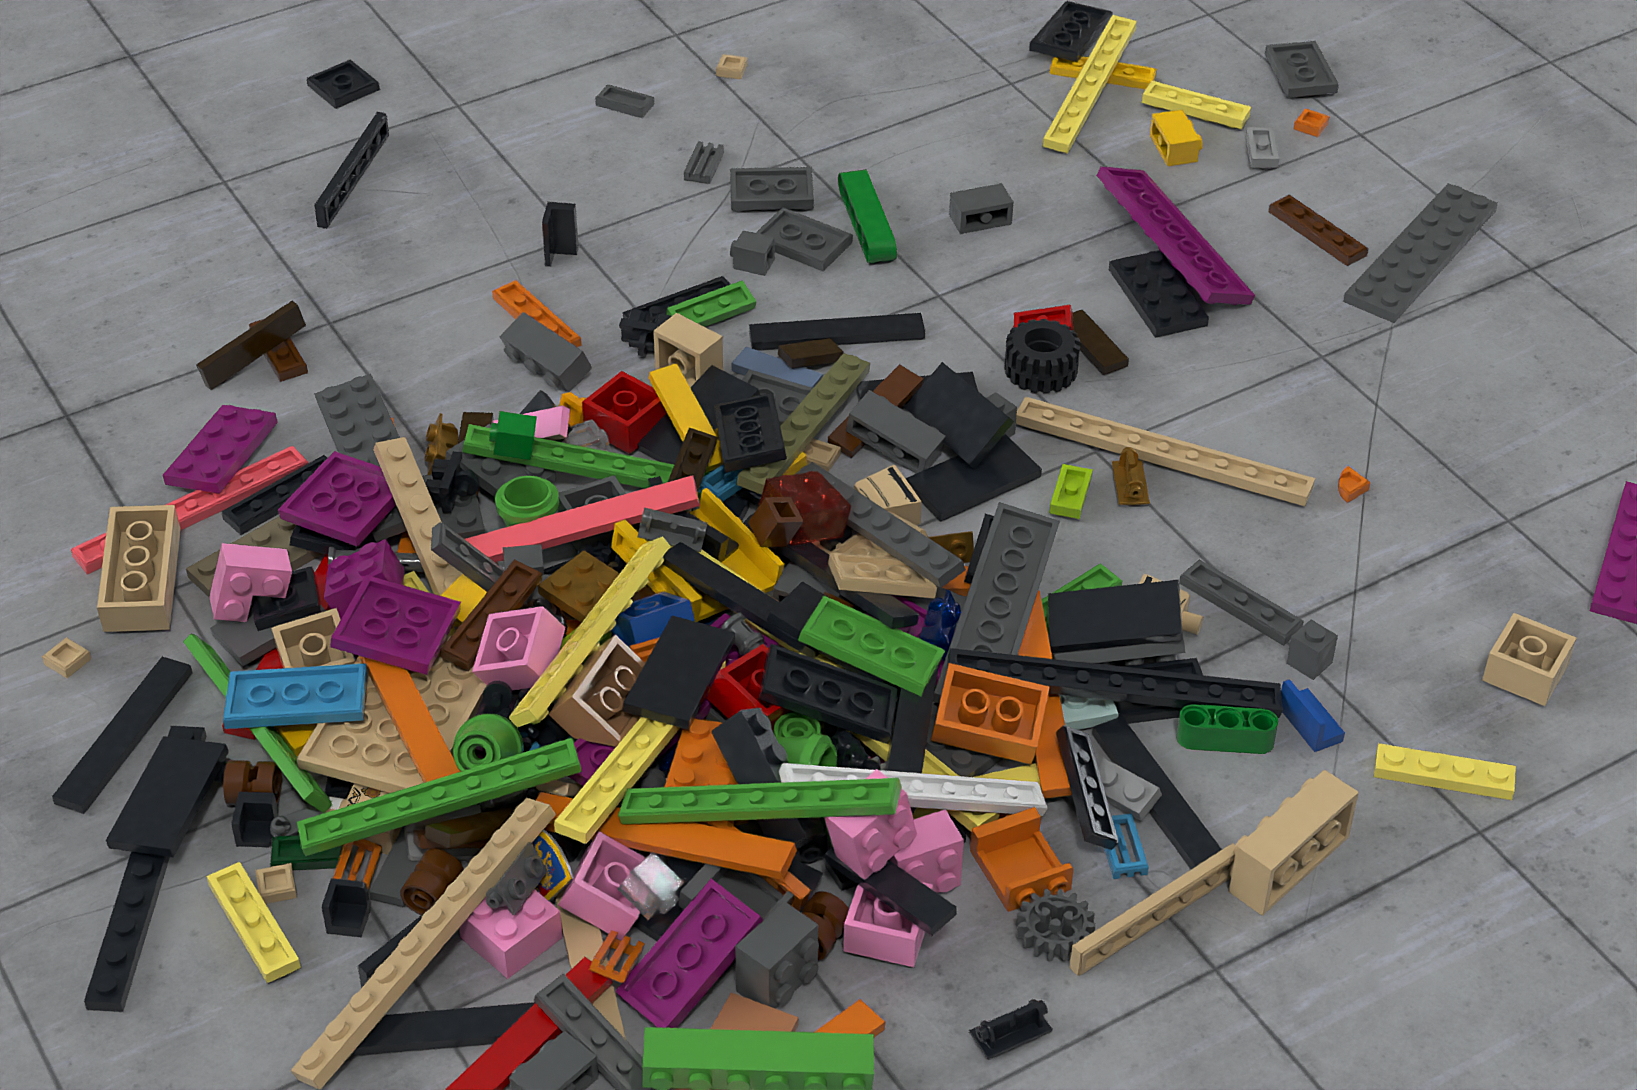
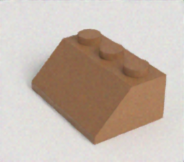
M614 635L587 658L582 670L573 678L549 715L573 738H581L586 741L617 747L641 717L623 712V703L645 663L621 639Z

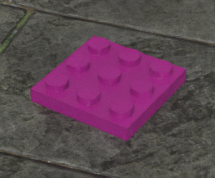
M334 451L278 509V513L282 520L358 546L393 509L396 503L381 467Z
M366 575L331 636L330 647L428 675L460 612L461 602Z

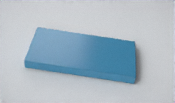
M367 664L230 672L223 716L225 729L363 721L368 677Z

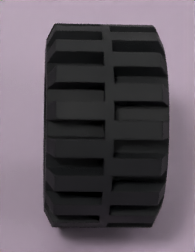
M1032 319L1028 320L1027 323L1021 322L1018 324V327H1013L1010 330V334L1006 338L1005 374L1007 378H1011L1010 382L1014 385H1019V388L1023 390L1028 389L1033 393L1061 391L1062 387H1069L1071 382L1075 381L1077 377L1080 339L1077 338L1074 330H1070L1069 326L1061 325L1055 320Z

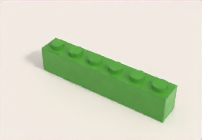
M645 1027L642 1087H650L655 1090H668L670 1088L691 1090H872L874 1079V1034Z

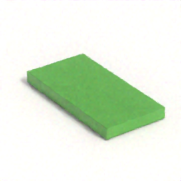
M823 596L802 629L798 639L800 642L919 696H922L945 652V650L897 628L891 629L881 621L826 596Z

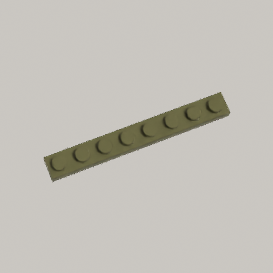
M843 353L780 426L787 459L744 468L738 475L737 485L765 496L869 373L870 362L859 359L857 356Z

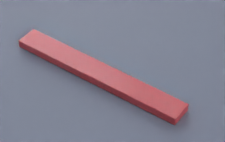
M292 445L239 470L220 494L196 490L166 505H175L180 529L183 530L231 507L308 464V461ZM106 533L71 548L72 557L86 574L102 568Z
M692 475L541 517L531 522L520 523L466 538L465 540L496 563L497 561L504 560L503 547L541 544L543 550L614 530L615 523L625 519L630 525L640 523L644 508L673 514L698 507L700 504L696 482Z

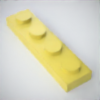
M1155 81L1150 82L1142 96V103L1152 107L1170 111L1183 110L1185 115L1223 124L1230 128L1242 129L1251 113L1250 106Z
M1378 743L1374 767V777L1507 800H1512L1515 792L1516 766Z
M240 862L206 876L210 889L266 983L301 968L298 956Z

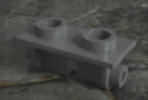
M644 508L637 538L652 541L663 536L670 546H675L682 542L701 553L707 522Z
M531 842L526 844L497 884L487 891L486 903L489 907L496 909L507 906L512 915H515L548 870Z

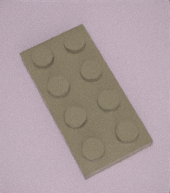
M280 516L230 543L287 549L292 571L322 555V553L290 546V537L296 524L282 520ZM220 550L186 568L188 578L208 597L210 596Z

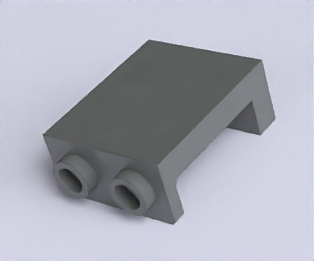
M705 864L680 891L679 906L685 909L708 881L713 879L765 920L782 903L786 902L792 906L794 894L788 890L783 895L758 874Z

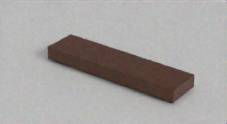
M1290 194L1269 205V213L1344 265L1349 266L1367 256L1368 248Z
M899 364L872 392L885 397L890 403L901 408L921 388L923 378ZM847 417L828 436L827 443L841 447V452L852 458L866 443L846 431Z
M514 559L440 649V657L469 671L475 664L488 615L519 610L542 581V573Z

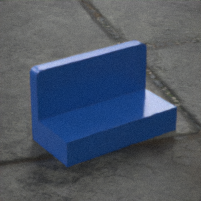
M1290 679L1283 681L1281 689L1282 713L1312 750L1318 752L1343 742L1345 732L1308 688L1299 691Z

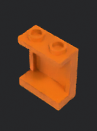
M1035 807L974 827L971 830L970 852L1007 912L1021 908L1023 901L1030 902L1031 894L1033 893L1041 898L1044 896V889H1048L1052 895H1057L1059 889H1063L1065 893L1072 888L1074 869L1070 863L1061 864L1040 832L1041 816Z

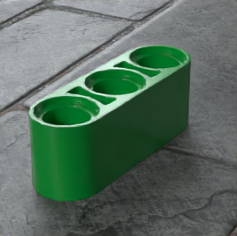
M1187 705L1180 711L1176 738L1182 747L1191 750L1266 754L1274 748L1279 720L1273 712L1266 709Z

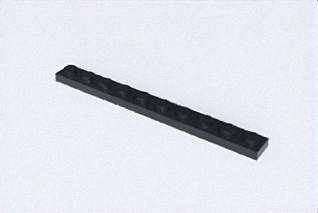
M950 648L948 654V665L949 663L1049 686L1048 694L1178 708L1194 704L1258 708L1269 710L1278 718H1280L1283 712L1280 683Z
M171 726L168 737L205 741L207 737L205 727ZM131 852L84 999L86 1010L124 1011L170 857Z

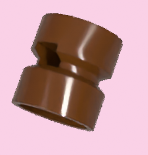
M228 760L223 779L224 800L227 805H236L239 792L274 793L276 805H278L282 789V771L274 761H258L255 766H252L248 760Z
M429 849L425 851L414 872L410 874L400 890V897L408 908L422 915L437 902L446 891V888L463 872L464 868L448 852L440 849Z
M825 891L815 892L802 909V914L818 924V960H823L836 943V939L844 932V923L849 911L844 901L836 895Z

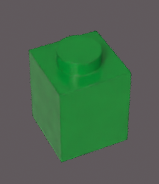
M500 411L498 423H491L489 441L495 442L493 455L531 460L537 416Z

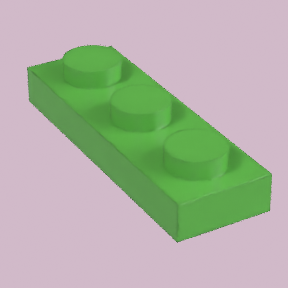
M742 280L668 307L666 315L672 317L678 313L706 327L754 309L756 300Z

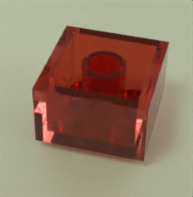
M808 471L807 473L766 478L759 506L764 498L791 497L804 521L789 542L790 545L843 537L852 506L818 471Z

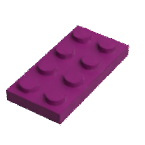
M222 405L164 472L163 479L165 485L220 494L278 423L276 413L260 409Z
M710 879L615 992L657 1028H677L736 958L735 946L764 920L721 885Z

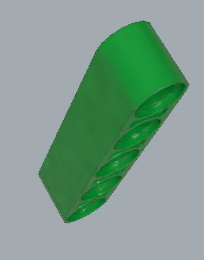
M864 169L838 173L839 192L867 263L896 260V241L868 171Z

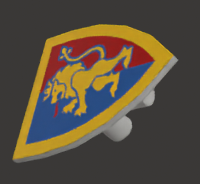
M543 829L532 842V845L548 871L535 887V890L550 902L574 879L573 874L579 861L568 863L561 847Z

